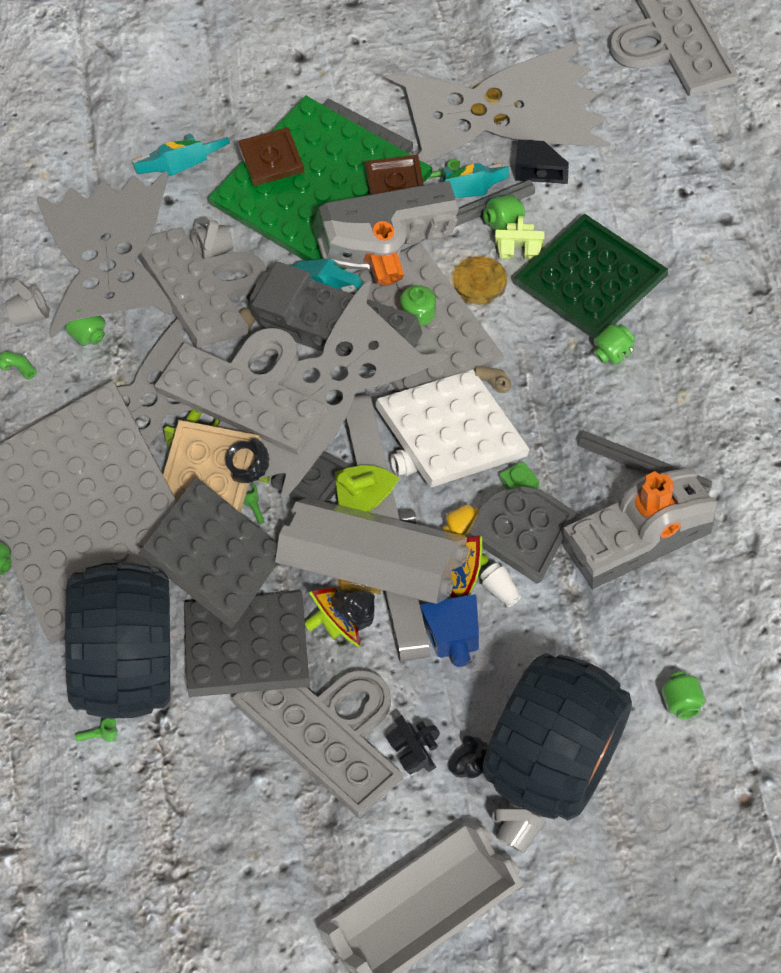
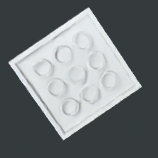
M474 370L384 396L376 401V408L430 488L528 456L529 447L480 378L475 376Z

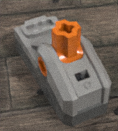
M450 181L325 203L318 208L313 229L323 259L331 258L340 267L373 272L376 285L381 284L384 287L393 285L404 277L399 260L400 248L405 242L407 244H414L422 239H441L453 233L458 221L456 215L459 208Z
M694 469L673 470L661 474L654 471L630 485L624 492L622 501L564 527L563 547L593 590L711 534L714 526L717 501L705 491L698 481L697 473Z

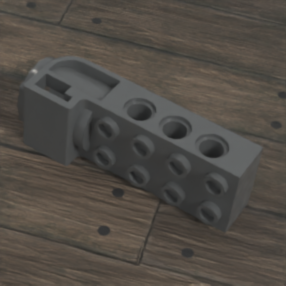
M276 261L271 272L265 271L257 282L250 296L251 315L257 319L264 329L277 328L284 330L293 337L296 343L323 352L330 333L354 294L316 282L311 278L308 271ZM367 299V304L415 348L423 334L418 317ZM346 341L336 346V353L343 357L348 356L353 350L352 344ZM372 341L368 347L371 350H375L379 347V343ZM366 363L362 365L376 370L373 364Z

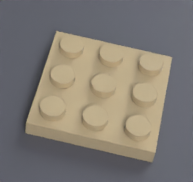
M179 420L163 473L175 499L178 500L189 484L197 477L241 513L249 483L233 481V473L228 469L225 457L229 448L235 443L241 441L250 442L252 438H257L261 441V437L255 434ZM240 449L234 455L233 464L237 469L248 471L255 464L256 455L249 449Z

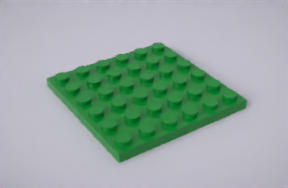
M305 95L272 130L276 131L289 127L304 165L305 173L253 187L243 160L209 196V204L307 261L323 259L313 229L318 208L325 203L370 195L365 161L411 155ZM419 160L424 183L432 174V167Z

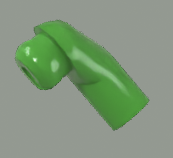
M10 351L0 353V369L8 370L12 365L27 380L32 379L36 375V369L24 355Z

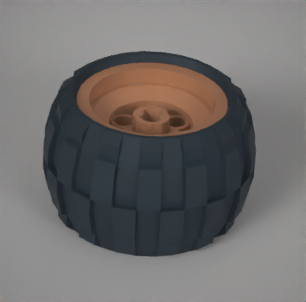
M103 563L87 567L85 572H74L68 579L65 606L66 684L68 702L75 710H86L88 715L107 719L135 718L151 714L153 709L165 708L170 702L169 578L163 571H152L149 566L135 563Z
M548 653L537 657L528 666L517 683L493 732L483 762L486 780L493 783L495 790L510 803L522 807V809H526L534 815L551 819L558 818L559 816L567 821L579 816L594 794L621 739L632 708L630 693L621 689L620 682L605 670L582 659L560 654L554 657Z

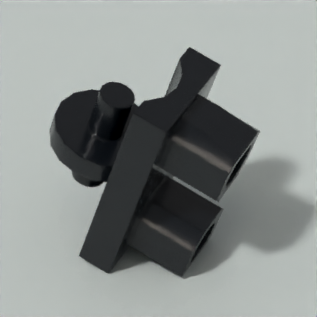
M403 715L396 718L397 727L385 737L396 752L407 745L410 746L411 751L399 758L405 771L411 775L422 768H425L428 772L437 768L425 748L427 745L429 750L433 751L438 747L435 742L440 735L437 726H426L421 721L416 725L419 731L416 733L412 724L407 723Z

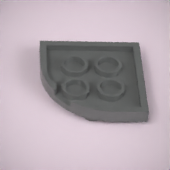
M520 487L518 489L502 490L482 505L465 536H482L483 549L538 584L542 581L563 540L564 527L572 523L577 512L548 493L535 488Z

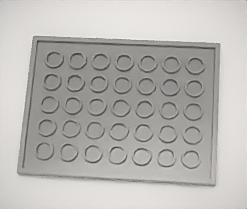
M113 381L0 444V541L11 550V564L51 644L65 637L66 586L68 579L74 572H85L87 567L103 563H135L149 566L152 571H159L138 553L177 502Z

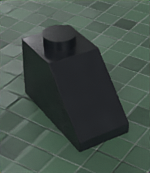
M518 139L515 181L531 180L532 182L568 184V161L545 141Z

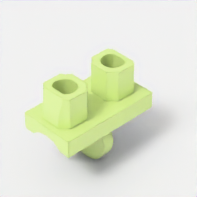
M518 216V223H507V230H496L495 241L496 246H498L499 257L501 259L514 258V247H525V259L533 260L541 253V248H544L545 231H534V224H524V216Z

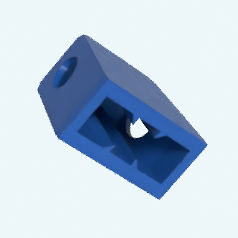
M476 594L446 599L437 604H420L426 633L436 655L440 658L452 656L453 664L456 667L468 665L471 662L469 652L479 649Z

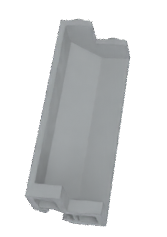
M305 498L295 502L291 510L295 516L290 526L284 525L279 534L275 562L437 604L450 596L453 589V580H451L452 570L466 562L469 548L466 546V536Z
M467 821L316 928L332 956L338 963L342 961L348 967L350 973H402L523 886L518 877L520 870L511 858H505L494 852L490 844L492 841L491 835L485 827Z

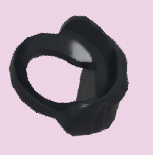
M252 438L250 442L241 441L235 443L229 448L225 457L226 465L233 473V481L238 483L258 481L269 468L270 458L268 449L257 438ZM240 449H249L257 456L255 464L248 471L237 469L233 464L234 455Z
M359 591L347 594L336 592L334 594L332 606L342 613L346 619L350 620L352 625L358 628V631L369 627L373 623L375 616V596L373 594Z
M465 735L463 737L464 747L458 749L452 755L449 761V770L456 777L473 779L484 774L483 762L488 744L478 737ZM468 754H475V757L464 766V771H458L459 761Z

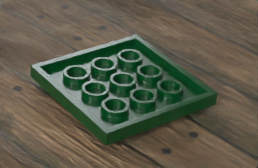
M584 213L514 276V284L595 338L608 325L616 324L668 275V268Z

